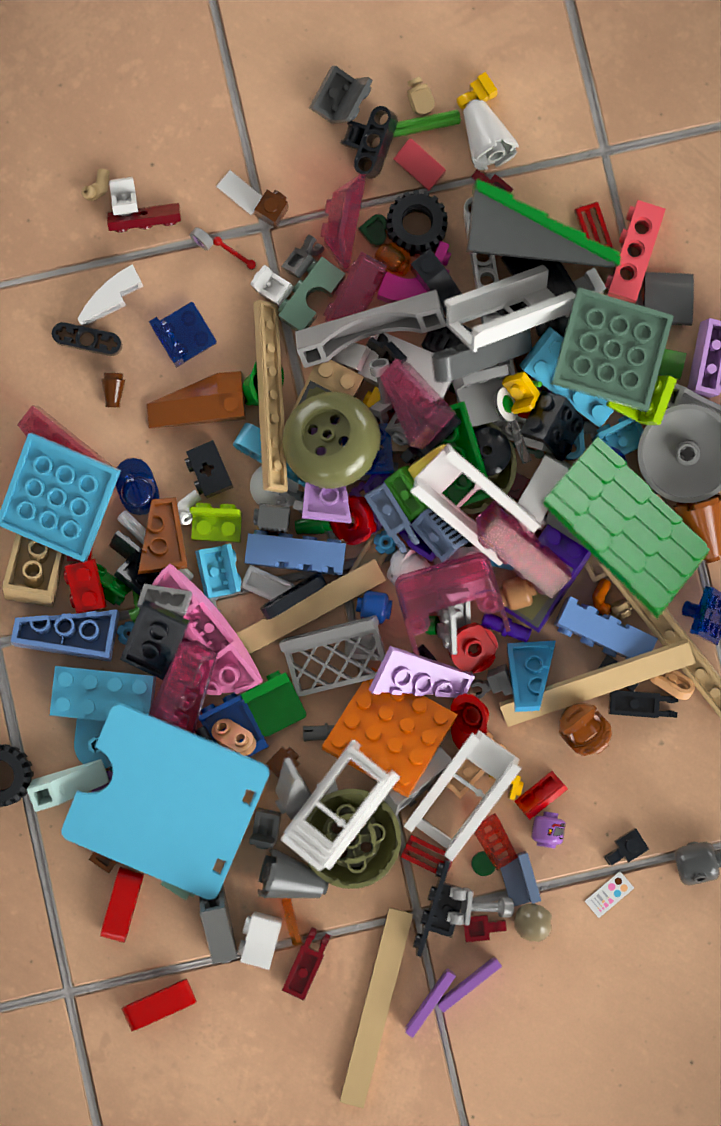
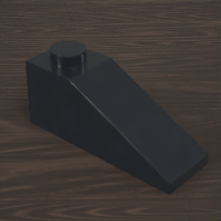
M429 249L411 263L410 271L427 292L437 290L443 312L446 316L447 307L444 305L445 300L462 293L432 250Z

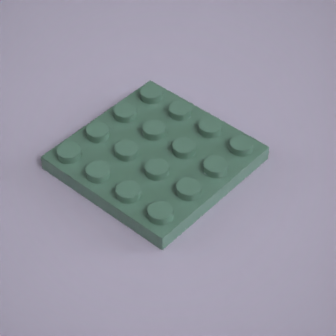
M578 287L551 384L647 412L674 315Z

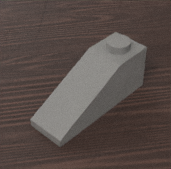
M287 758L284 760L275 790L279 800L275 802L281 814L287 813L292 820L311 796V792L291 759Z

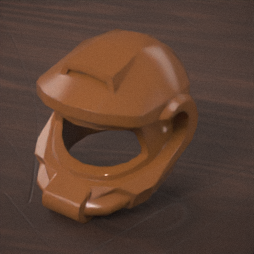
M586 703L571 705L562 713L559 721V734L575 753L581 756L594 753L599 754L609 746L608 742L612 736L611 724L600 714L595 705ZM597 733L593 738L586 741L593 734Z

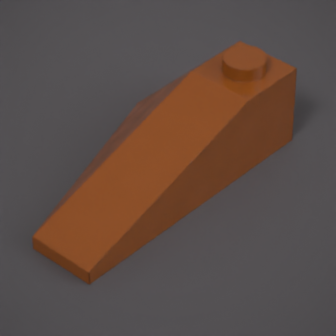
M242 372L216 373L148 403L149 429L246 420Z

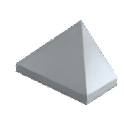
M144 584L137 606L141 608L142 603L146 599L173 613L185 616L192 597V591Z

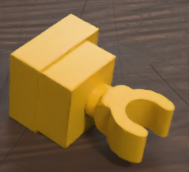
M485 71L475 81L470 83L471 91L462 94L456 100L460 109L463 110L466 108L467 103L472 100L490 101L497 96V88Z

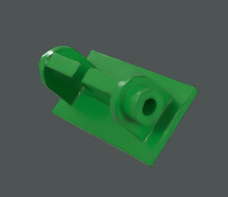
M97 564L101 584L105 588L103 590L105 599L113 605L117 604L120 606L125 600L124 597L132 590L108 573L104 566Z

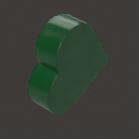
M375 214L358 228V231L372 246L380 247L386 242L385 230L387 228V219L381 214Z

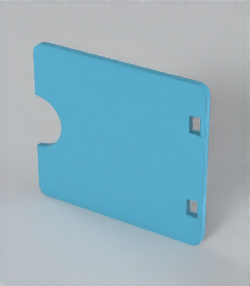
M124 704L114 705L109 712L95 746L110 759L113 767L112 780L106 788L98 792L87 793L79 790L76 792L61 829L62 836L68 841L208 900L216 898L269 777L268 767L259 761ZM247 789L255 791L250 805L242 801ZM217 858L225 861L221 873L213 870Z

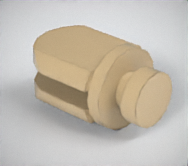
M417 77L408 81V85L412 89L407 91V96L413 112L416 115L423 116L430 113L435 102L430 87L427 84L421 85L422 79Z

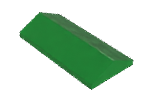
M465 401L448 406L462 423L439 446L443 444L451 445L458 454L488 478ZM434 412L419 416L421 426ZM462 472L442 494L457 505L475 487V482ZM481 488L461 507L477 503L491 496Z

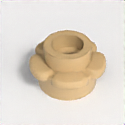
M626 598L618 600L611 604V616L624 619L632 614L630 610L633 607Z

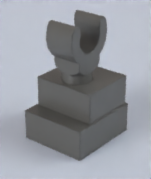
M507 664L488 670L487 680L477 679L472 682L471 688L476 686L482 688V691L476 693L477 698L484 697L490 690H492L493 694L503 691L504 696L512 694L510 671Z

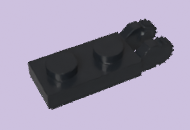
M615 690L610 692L608 714L659 718V716L677 718L678 712L670 710L659 711L660 701L676 703L678 699L673 696H661L659 693Z

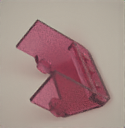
M474 553L400 575L395 581V589L413 652L416 655L420 656L415 635L422 634L428 630L430 626L428 613L448 608V606L476 600L478 608L484 613L491 614L500 611L506 632L511 631L490 558L484 553Z

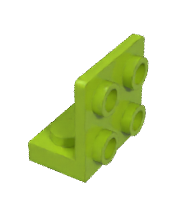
M670 375L657 376L647 412L610 401L606 402V406L642 425H661L677 379Z
M196 503V507H190V513L193 515L191 540L241 543L242 512L235 505L221 504L220 508H212L209 503Z

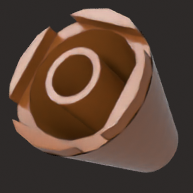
M717 493L700 502L676 503L677 506H673V509L683 519L682 522L705 541L710 549L704 559L705 562L712 563L720 560L721 493Z

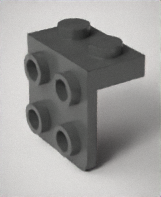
M331 66L309 108L330 123L350 122L357 117L360 111L359 105L369 95L372 79L369 77L354 79L337 66Z

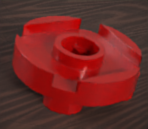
M349 495V510L355 524L330 521L335 536L339 540L344 539L348 542L346 543L348 545H357L367 541L371 534L376 531L377 526L366 498Z
M477 622L460 627L456 631L457 654L451 655L449 652L450 659L462 671L479 673L486 670L493 664L496 658L498 642L495 635L487 627ZM472 643L479 644L476 647V653H473L472 651L468 652L469 646Z

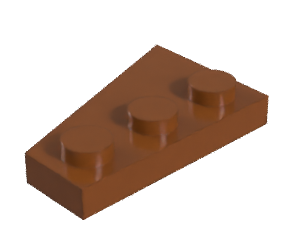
M176 497L151 500L138 574L162 572L169 564L177 570L187 569V559Z

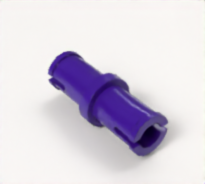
M487 611L484 613L480 624L500 632L501 636L506 637L508 635L526 643L532 631V628L512 622L511 618L507 617L504 619Z

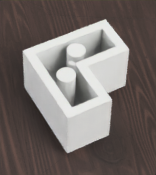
M254 911L252 917L248 916L246 918L243 933L247 934L246 941L241 940L237 953L242 955L240 962L269 970L283 918Z

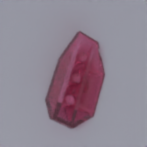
M359 174L334 191L332 200L327 199L325 213L329 214L328 222H323L320 237H324V245L342 271L348 274L365 189L366 174Z

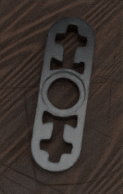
M65 322L56 324L52 329V338L61 346L107 356H115L122 350L121 339L118 335L111 332ZM63 328H66L67 333L75 335V330H78L75 337L76 343H72L74 339L71 337H64V340H61L57 333L62 332ZM84 333H91L94 336V341L89 346H84L80 342V338ZM98 335H102L101 340L104 342H109L113 338L117 347H112L111 351H108L106 345L99 344L100 348L97 349L96 347L99 343Z
M316 573L265 603L260 610L265 619L270 620L321 590L327 583L321 573Z

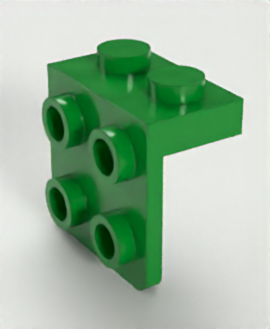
M279 670L266 676L267 682L261 685L258 684L241 694L262 735L265 737L304 719L307 715L287 673L281 674Z

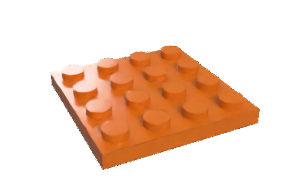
M374 679L363 681L323 743L322 750L339 758L354 739L361 745L358 751L387 774L394 771L400 776L392 789L408 798L457 719L458 714L425 696H415L411 693L392 695L390 692L372 694L369 688ZM352 759L349 761L348 765L375 779Z

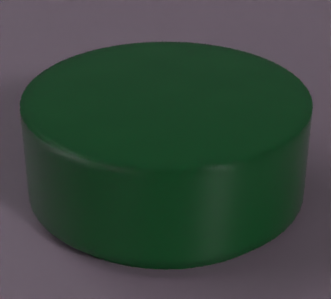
M488 851L476 853L471 862L473 870L480 876L491 875L497 865L495 857Z

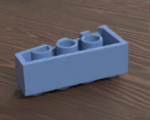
M254 530V534L248 533L245 564L343 576L346 544L341 543V540L327 539V542L317 541V537L303 536V539L293 538L292 534L287 533L269 536L268 531Z
M571 596L565 599L554 623V626L559 627L557 632L571 637L572 634L581 637L579 642L592 648L594 644L603 647L602 652L614 658L618 654L629 659L652 651L658 638L631 625L621 624L622 621L607 614L598 615L599 611L596 608L582 603L580 605L577 603L578 600Z
M116 609L78 614L67 613L53 616L18 617L14 621L11 643L15 647L111 662L120 613Z

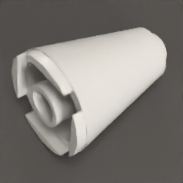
M475 99L467 103L463 113L474 167L478 170H488L487 165L495 164L498 167L508 162L516 155V147L519 148L516 139L485 101Z

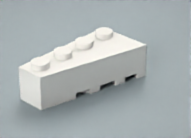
M546 452L543 456L542 462L535 470L528 486L517 502L520 507L532 517L534 516L536 521L540 523L538 528L540 531H542L546 524L547 517L545 514L548 511L543 505L544 498L572 467L566 461L557 460L549 452ZM510 514V517L516 523H518L519 520L514 515ZM505 523V526L509 530H511V528ZM529 528L525 532L531 537V540L517 552L520 555L525 550L529 552L536 541L533 538L534 533ZM501 530L500 534L504 537L506 534Z

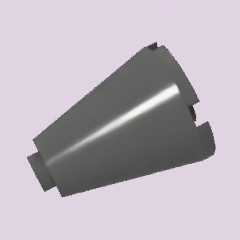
M271 848L268 850L271 856H265L258 882L263 883L262 890L258 889L259 897L320 898L322 894L325 895L327 893L329 883L319 877L310 866L277 849Z

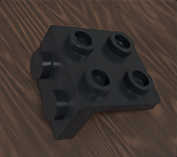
M542 390L535 407L531 410L520 433L523 437L544 443L557 460L564 461L571 452L572 445L578 434L583 429L584 419L567 397Z

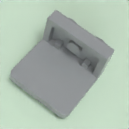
M496 364L452 381L458 403L465 401L472 427L504 420L498 409L497 395L499 390L503 388L501 379L509 375L507 365L498 366Z
M468 588L440 591L439 601H436V612L440 616V623L436 625L438 638H442L444 648H447L451 655L457 654L456 631L464 625L471 624L470 591Z

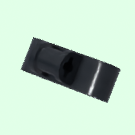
M378 106L372 110L367 125L355 121L347 122L349 126L346 135L340 142L342 145L358 150L354 160V168L359 174L371 179L377 177L382 170L398 123L396 114L385 106ZM384 114H388L387 122L381 125V117ZM379 137V145L375 148H372L373 140ZM371 160V168L368 171H364L365 163Z

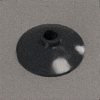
M482 427L474 430L487 476L500 473L508 465L511 458V445L508 438L501 431L492 427ZM489 446L492 449V453L485 455L482 451L483 447Z

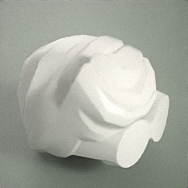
M405 548L407 551L404 553L397 550L390 560L391 565L387 572V578L397 589L405 593H413L426 588L432 579L431 565L426 558L408 548Z

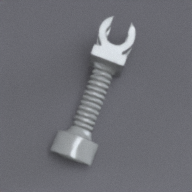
M379 358L371 361L369 366L371 375L377 377L381 400L369 409L382 427L389 421L386 412L389 410L390 413H393L399 407H405L402 395L393 392L389 393L386 377L390 373L389 361Z
M451 887L450 897H453L455 900H462L461 913L448 912L447 922H450V924L470 925L471 911L498 912L499 917L511 918L514 913L512 898H500L498 902H473L472 890L464 887Z

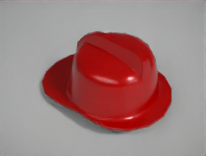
M465 693L457 696L451 704V711L458 714L451 727V734L456 747L461 749L472 733L476 735L480 730L487 735L489 711L486 705L472 694Z

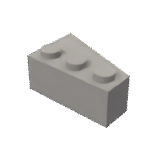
M441 747L436 751L408 798L391 789L383 799L393 810L397 820L399 819L398 812L407 805L412 807L416 803L415 798L426 790L430 791L452 761Z

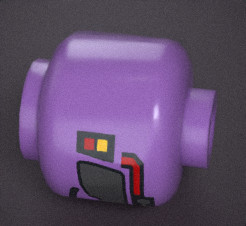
M544 811L543 816H536L532 829V839L537 842L536 845L556 848V845L562 844L566 826L565 821L558 819V813Z

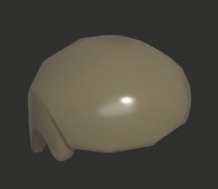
M534 903L524 904L516 913L515 929L521 938L528 941L545 940L551 932L552 915L543 906Z

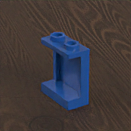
M234 692L222 698L223 704L217 707L214 704H210L200 710L202 714L198 716V719L203 726H206L214 743L219 744L212 735L213 725L221 719H230L250 731L256 740L254 751L247 755V757L269 747L241 694L237 696Z

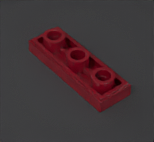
M179 203L138 208V212H133L127 216L114 215L113 212L107 213L108 230L117 233L126 232L131 228L149 229L153 225L173 226L181 221Z

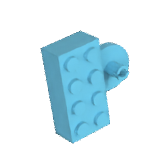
M549 326L519 366L534 379L541 381L542 385L554 394L567 397L579 413L601 428L614 411L606 406L607 400L551 384L564 337Z
M55 666L50 715L77 718L74 750L82 764L102 759L105 768L111 766L108 756L95 747L111 708L116 704H124L152 716L156 677Z

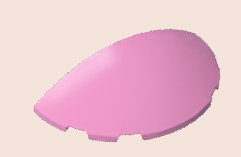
M169 564L157 576L152 585L192 591L186 615L182 616L190 620V623L171 666L169 675L184 686L190 685L200 689L201 693L208 695H221L222 693L231 692L238 694L261 683L263 679L253 659L224 616L198 587L174 566Z

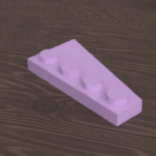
M312 428L311 435L315 434L318 428ZM324 447L319 448L316 452L317 455H325L326 449ZM306 482L302 518L351 523L346 486L324 489Z
M390 646L369 690L372 694L390 692L392 695L411 693L415 696L432 694L436 697L456 698L468 692L475 676L471 672L462 671L459 668Z

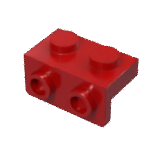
M91 559L85 562H74L66 565L64 579L66 584L70 586V603L72 608H75L76 614L107 607L96 560Z

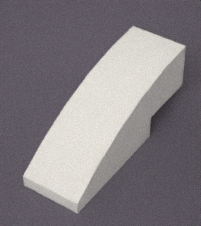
M133 264L118 272L94 293L78 317V321L83 327L126 306L122 297L143 287Z

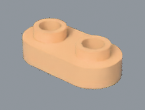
M678 670L650 679L653 684L681 700L689 699L695 690L694 682Z
M221 719L212 727L214 739L223 747L244 756L254 751L256 740L252 733L232 720Z

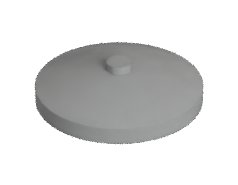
M697 404L675 405L666 409L661 425H647L638 445V463L644 479L655 492L675 502L695 503L706 500L721 491V416L717 412Z

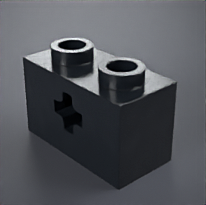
M213 440L186 451L188 458L184 460L189 472L194 471L198 480L194 481L199 495L204 493L208 499L233 488ZM207 464L210 468L214 467V469L211 470V476H207L205 473H201L204 471V466Z

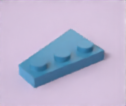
M556 641L507 643L515 712L540 711Z

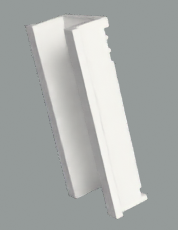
M544 265L445 300L444 305L447 307L446 326L473 352H476L477 348L564 315L569 317L575 293L570 291L556 297L547 289L549 270ZM522 301L528 306L516 312L509 307ZM503 308L510 313L473 327L472 335L461 325Z
M447 444L414 478V487L411 489V492L500 566L506 560V549L491 534L463 512L460 507L477 490L482 488L519 520L517 527L523 532L529 528L534 533L540 527V523L458 454L451 445ZM463 472L475 482V487L455 505L442 492ZM511 529L508 535L503 537V540L512 545L514 543L513 540L518 539L520 536Z
M480 730L476 735L472 733L403 827L410 832L415 827L423 831L445 847L446 852L444 856L453 861L520 772L521 767L518 766L519 758ZM466 758L496 779L486 794L456 774ZM454 777L474 791L476 796H481L482 799L451 839L423 819V816L451 778Z
M354 739L284 830V836L281 838L285 844L318 871L325 867L330 870L400 778L394 771L387 774L358 751L361 745ZM352 759L378 780L379 783L348 824H346L344 819L337 817L319 801ZM316 805L337 821L339 826L344 827L333 843L305 821Z

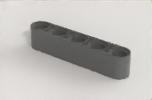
M530 328L477 348L476 352H473L465 343L433 354L431 357L434 380L440 383L450 382L532 351Z

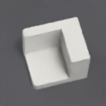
M595 267L587 271L581 278L573 281L577 288L580 287L600 294L606 290Z

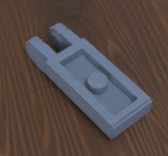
M385 482L364 495L390 538H393L401 553L407 551L403 541L397 536L402 530L405 529L412 543L415 545L420 543L410 527L409 520Z

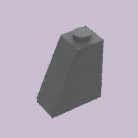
M222 884L216 898L208 900L199 896L200 915L213 964L228 963L237 959L236 942L225 889Z

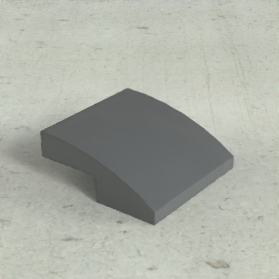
M646 272L644 276L643 307L674 315L671 325L692 326L694 274Z

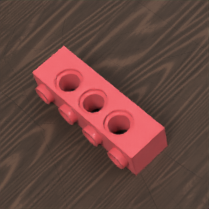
M637 200L635 206L629 207L626 220L630 222L627 229L623 228L619 238V243H622L620 250L621 263L620 266L615 267L613 275L608 274L605 282V287L608 289L607 296L633 304L637 301L666 210L665 208ZM635 225H644L647 232L645 234L637 233ZM627 248H637L639 251V256H630L627 252ZM620 271H630L632 279L624 280L620 275Z

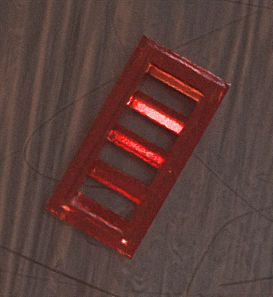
M496 813L484 819L474 834L496 870H499L517 859L518 856ZM490 825L492 830L486 833L484 828ZM496 834L498 838L490 842L489 837ZM501 842L503 847L495 851L493 846ZM506 851L508 856L499 860L497 856Z

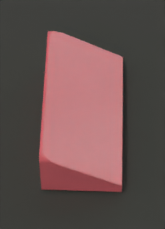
M411 138L408 139L393 158L428 191L435 186L446 172L443 166Z

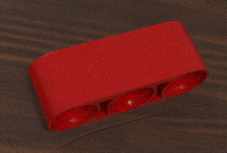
M123 867L119 868L100 937L125 943L144 873Z
M184 979L134 1001L121 1009L132 1032L195 1004L197 1000L188 980Z

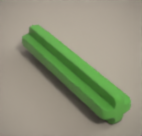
M458 110L400 121L397 123L393 137L460 124V113Z

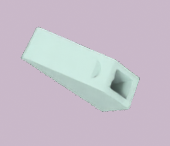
M102 759L33 779L27 788V792L33 808L37 812L73 799L78 790L89 792L109 783L110 780Z

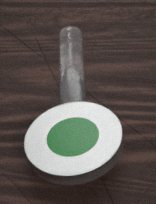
M505 387L499 388L493 396L494 410L500 420L508 423L522 464L531 461V457L516 420L518 413L513 414L511 411L515 400Z

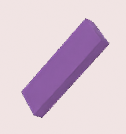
M492 957L441 997L437 1003L440 1010L444 1013L500 969L502 965L497 958Z
M446 969L406 1025L405 1032L413 1038L455 979L456 975L453 971Z

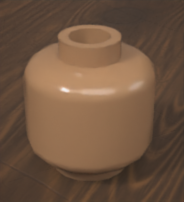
M523 575L504 580L502 587L499 588L504 607L508 606L512 611L532 605V596L537 595L533 581L528 582Z

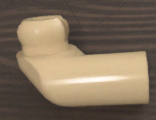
M98 169L96 183L91 186H85L82 189L83 197L88 201H95L106 194L110 171Z

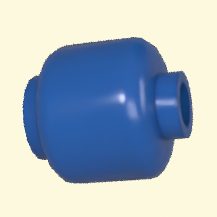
M368 590L364 593L363 598L358 597L356 612H360L361 619L377 615L379 624H383L386 619L390 620L393 600H389V596L386 593Z

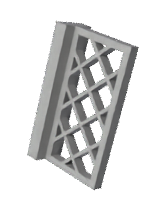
M377 615L287 637L279 642L281 652L285 653L298 697L375 678L377 672L366 666L372 656L379 659L382 663L386 655L378 628L379 621ZM373 633L376 644L371 650L360 644L364 635ZM346 640L355 645L349 656L337 649L341 641ZM323 646L331 651L326 662L314 655L317 647ZM357 647L370 654L364 665L352 658ZM301 652L308 656L303 667L294 663L292 653ZM334 653L346 660L341 671L329 664ZM311 659L323 665L318 676L306 670ZM349 662L361 668L357 677H351L344 673ZM326 668L338 674L336 680L332 683L321 679ZM303 673L315 680L311 688L302 690L300 683Z

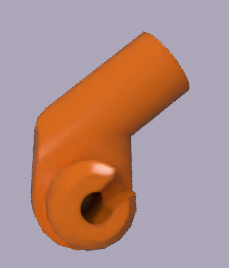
M604 578L599 581L592 594L593 605L599 611L598 615H609L611 612V605L605 603V596L612 583Z

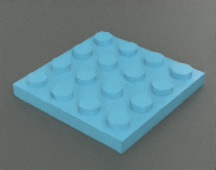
M32 432L28 433L0 509V527L85 562L89 557L121 470Z

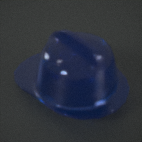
M137 458L126 459L117 467V469L121 470L115 485L125 509L130 513L136 515L148 514L151 500L159 499L160 497L153 473L148 464L143 460Z

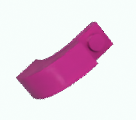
M440 241L435 256L443 266L447 267L452 253L448 252L449 244ZM386 272L377 294V299L393 303L427 293V291L417 278L406 279Z

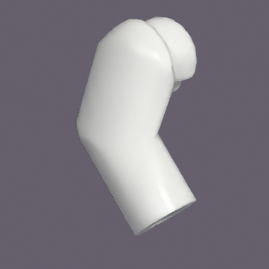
M193 490L177 503L180 524L189 525L192 522L190 507L202 500L196 490Z

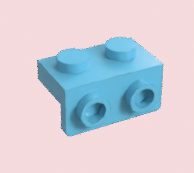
M627 416L619 418V423L612 427L610 424H606L597 429L598 434L592 440L594 441L599 437L620 457L637 450L644 429L640 423Z
M230 543L195 551L203 592L208 599L231 595L241 591V577L237 573L235 565L236 553Z

